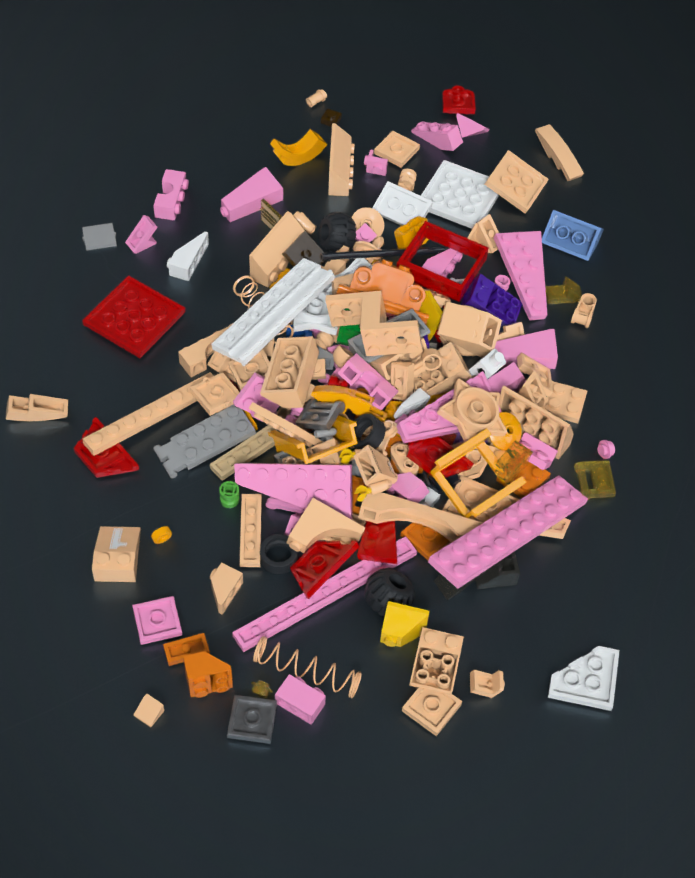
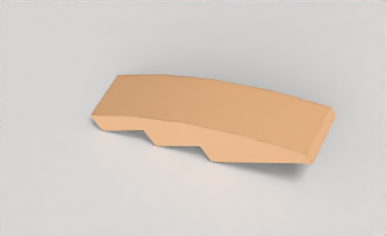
M548 124L535 129L548 158L553 159L558 170L562 169L567 181L582 177L584 173L576 158L554 128Z

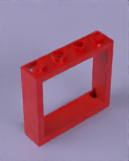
M425 221L398 260L396 267L400 265L409 267V271L414 277V283L460 302L485 263L489 247ZM426 238L477 259L462 284L410 263Z

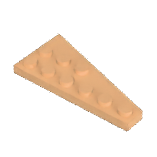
M461 476V482L454 488V491L469 511L499 492L464 476ZM508 495L474 518L472 515L469 519L484 523L520 499ZM448 499L442 511L461 516L450 499ZM562 519L541 533L540 536L563 539L571 520Z

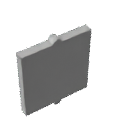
M112 223L82 227L84 235L82 239L85 241L86 251L117 246L116 232H114Z

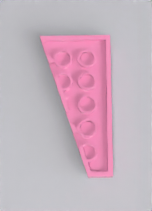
M541 231L496 233L494 241L528 319H545L547 316Z
M483 371L465 382L471 387L493 392ZM454 389L438 398L432 404L425 406L424 409L398 423L396 427L403 443L459 432L456 425L437 414L440 407L453 400Z
M234 464L235 483L304 509L307 508L312 498H315L353 520L352 465Z

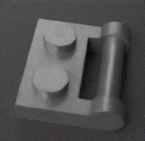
M310 399L295 423L300 428L330 430L339 413L344 412L345 404L343 401L331 403Z

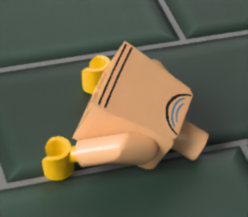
M370 445L365 446L363 449L354 450V452L345 448L340 453L339 457L342 458V464H349L351 458L355 459L363 481L368 486V488L363 485L357 487L354 494H360L357 501H364L369 493L373 495L390 489L392 484L396 483L398 475L394 472L390 460Z

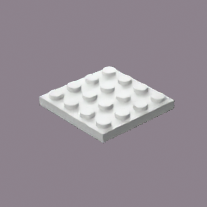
M446 160L442 162L421 194L422 197L433 202L429 210L430 213L472 229L479 220L488 215L499 197L497 193L484 185L489 176Z

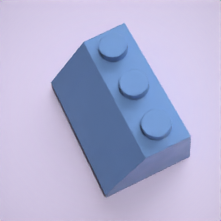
M553 210L543 234L542 243L589 261L604 229Z

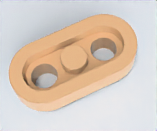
M404 443L394 444L391 447L390 457L399 473L411 472L416 476L419 466L406 457L408 445Z

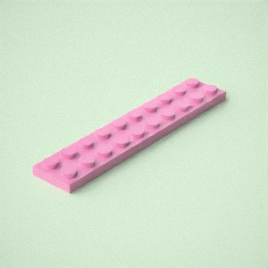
M558 475L430 556L428 563L459 589L585 505L588 498Z

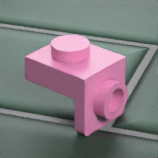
M370 150L369 155H366L364 165H367L366 172L386 176L388 159L373 157L374 150Z

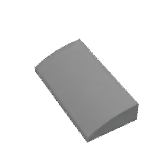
M413 309L387 321L418 320L421 337L430 333L429 328ZM361 334L347 340L351 353L353 355L357 353L367 363L384 356H366Z

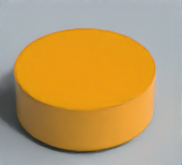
M168 526L158 528L151 534V538L156 544L163 543L172 536Z

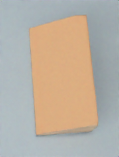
M391 363L390 384L399 391L393 399L405 401L413 394L414 363Z

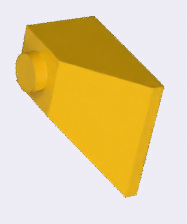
M388 601L380 642L390 647H401L420 637L422 627L427 628L429 611Z

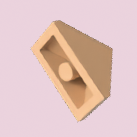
M490 214L475 224L468 239L489 247L488 253H494L498 250L494 236L499 232Z

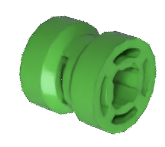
M233 481L222 483L219 488L221 504L226 508L236 507L240 501L239 486Z

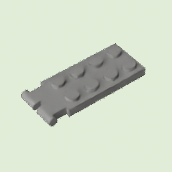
M233 404L171 437V442L163 446L156 445L153 449L160 461L164 462L163 466L170 478H175L177 472L186 467L188 470L255 435L256 431L243 410Z

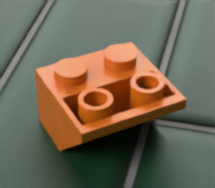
M205 651L183 656L191 697L200 698L208 693H222L233 688L232 670L229 664Z

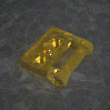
M609 460L585 461L574 464L582 496L587 497L588 500L591 498L615 497L616 490ZM586 470H590L594 489H588Z

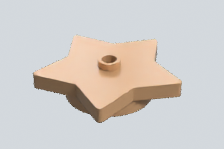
M461 379L455 382L453 400L440 407L437 411L438 415L457 426L464 443L486 428L491 433V436L504 437L507 433L499 417L498 404L500 393L487 392L481 388L471 387Z

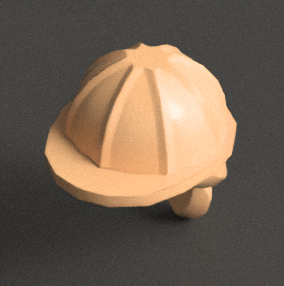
M379 236L372 241V244L365 241H357L353 246V251L382 250L380 248L384 245V238ZM373 257L365 259L371 264L374 259L381 261L382 257Z

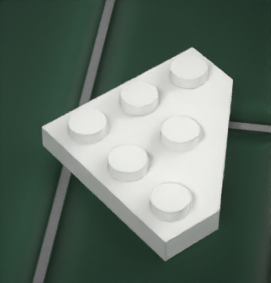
M598 646L584 657L581 656L570 663L563 670L552 674L548 698L611 711L614 702L619 650Z

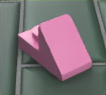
M143 215L125 242L134 253L137 254L157 243L152 237L157 229L156 224L149 216Z

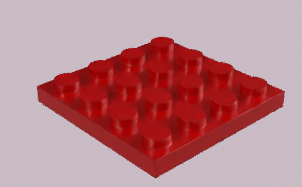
M128 275L82 322L84 326L141 358L186 311L182 305Z

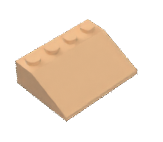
M506 386L502 387L498 404L501 411L511 413L518 419L522 429V436L525 432H528L557 449L558 453L555 458L559 460L571 445L574 434L570 424Z

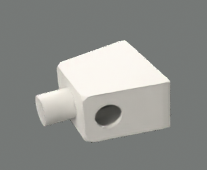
M493 349L469 369L472 377L474 378L479 374L478 369L480 368L485 371L484 374L487 379L506 364L504 355Z

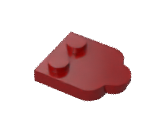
M458 85L453 86L452 89L444 90L442 95L443 113L475 114L474 92Z

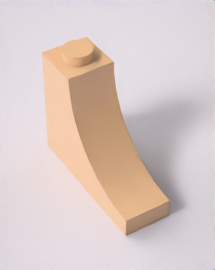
M312 498L290 533L287 544L294 551L305 553L313 543L330 536L349 537L359 542L365 527Z

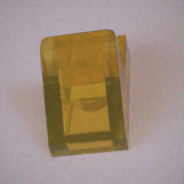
M566 276L563 285L545 287L548 304L579 302L582 296L580 286Z

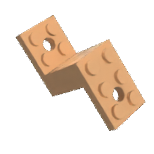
M381 291L326 295L325 301L332 327L361 324L360 331L366 356L422 352L423 346L418 320L387 322Z

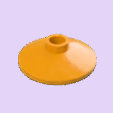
M501 412L499 417L506 430L507 428L509 429V433L507 432L504 437L489 436V439L496 448L506 451L511 450L515 443L520 442L522 429L514 415L508 412Z

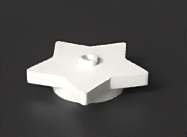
M322 291L293 319L294 332L316 329L331 335L337 334L338 328L331 325L325 301L326 295H329L328 293Z

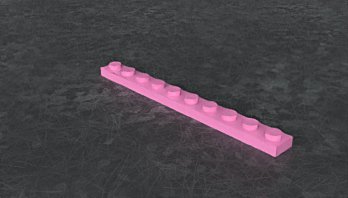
M405 536L396 541L397 564L362 560L328 579L310 599H307L303 593L232 632L233 637L241 650L245 652L256 646L261 637L264 636L267 639L366 584L368 578L374 572L383 568L393 569L417 555V550Z

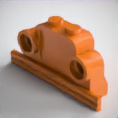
M382 259V261L374 262L371 269L367 266L358 267L353 274L349 287L339 284L336 294L381 291L386 312L398 316L413 309L425 325L427 323L429 315L419 311L425 299V291L419 284L414 283V277L409 271V267L403 265L396 267L392 265L393 262Z

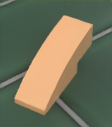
M30 394L29 398L9 395L7 401L6 420L46 421L65 418L68 415L67 399Z

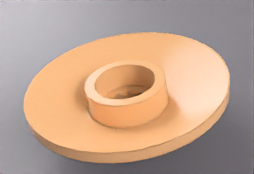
M361 208L353 214L352 219L356 224V231L366 223L376 233L377 236L375 238L381 236L384 230V220L378 211L372 208Z

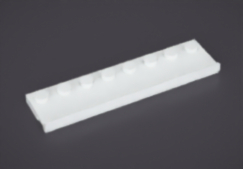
M303 258L211 344L212 350L245 366L335 279L334 273L331 269L327 271L322 269L321 265Z

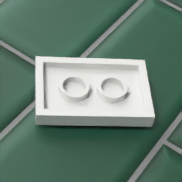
M387 181L372 209L378 211L382 217L403 226L417 216L425 218L433 202Z

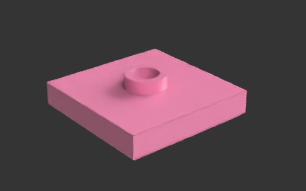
M174 596L132 605L141 645L182 635Z

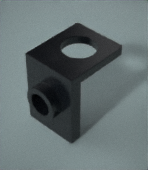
M424 470L422 473L428 487L440 495L444 493L434 477ZM459 474L445 478L451 487L461 482Z

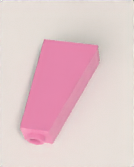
M265 167L221 199V214L229 222L261 210V201L267 207L283 200V187Z
M554 329L500 340L495 345V349L504 355L506 364L501 368H505L513 362L518 367L517 356L521 352L549 369H555L558 354Z

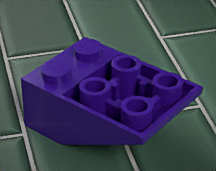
M479 274L467 289L461 305L471 306L492 314L502 320L501 326L503 327L516 323L522 303L500 286Z

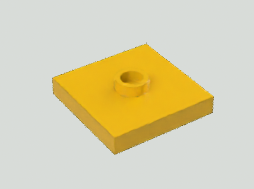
M425 291V299L419 311L429 315L426 326L430 330V333L427 334L430 341L439 328L443 312L432 293Z

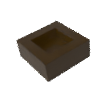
M326 109L321 117V124L332 127V123L338 125L342 118V113Z

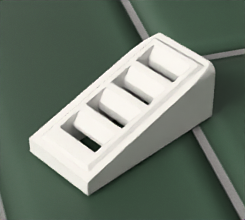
M418 388L399 406L393 415L394 418L398 419L403 414L408 415L412 410L417 412L423 409L431 397L421 388Z

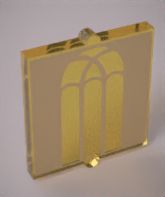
M265 199L261 200V220L272 230L282 216Z

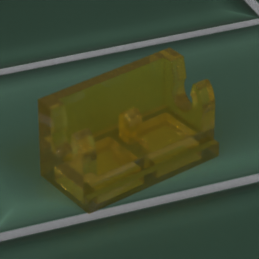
M515 440L495 464L504 473L496 469L494 471L495 475L505 481L507 485L511 484L528 464L533 451Z

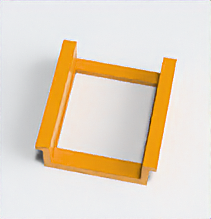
M339 415L331 427L337 430L336 435L332 437L344 442L310 456H307L304 442L276 430L268 432V435L274 439L277 453L283 451L303 460L304 464L358 444L354 427L357 426L356 422Z
M487 428L436 460L434 463L437 466L430 472L462 517L470 518L472 515L474 518L526 483L522 476L513 481L484 442L491 436ZM477 448L505 488L469 511L440 471Z

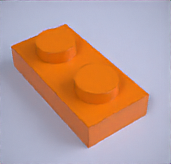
M204 633L163 644L169 666L184 662L183 656L203 651L210 654Z

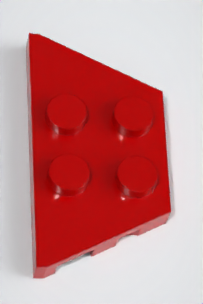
M95 417L89 430H85L82 439L74 447L77 456L96 478L138 471L139 465L120 443L95 456L83 444V438L105 427Z
M438 436L408 442L406 457L432 476L430 472L437 466L434 462L454 450V448ZM463 456L440 472L446 478L470 470L474 463Z
M316 541L290 567L292 574L307 599H310L359 548L357 541H351L350 544H341L340 541Z

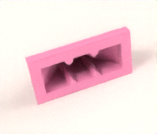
M457 113L456 117L462 138L489 131L488 128Z

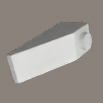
M203 232L174 252L172 258L170 257L167 261L169 276L186 281L190 280L209 245L208 232Z

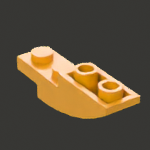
M319 385L311 393V396L318 402L335 403L336 401H343L345 404L343 414L349 408L355 415L372 414L382 422H385L388 415L372 405L375 398L354 389L334 385Z

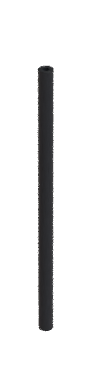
M445 247L419 248L415 255L439 254L445 251ZM406 249L320 253V260L402 256Z

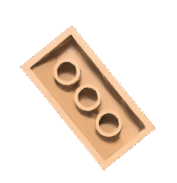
M332 123L328 195L349 196V189L352 190L353 179H349V177H353V167H350V165L354 164V155H351L354 154V144H351L352 137L336 123Z
M287 211L249 255L250 277L265 287H269L272 282H275L280 272L287 268L289 261L282 254L305 231L291 212Z
M313 336L277 339L260 394L262 397L283 408H303L319 355V350Z

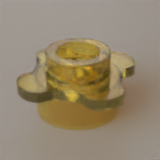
M258 680L257 683H251L253 685L251 692L267 698L269 692H273L269 688L270 684Z

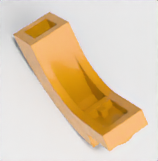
M311 129L301 140L294 144L286 145L276 139H273L270 143L274 148L273 152L283 164L288 166H297L312 160L328 145L318 133Z

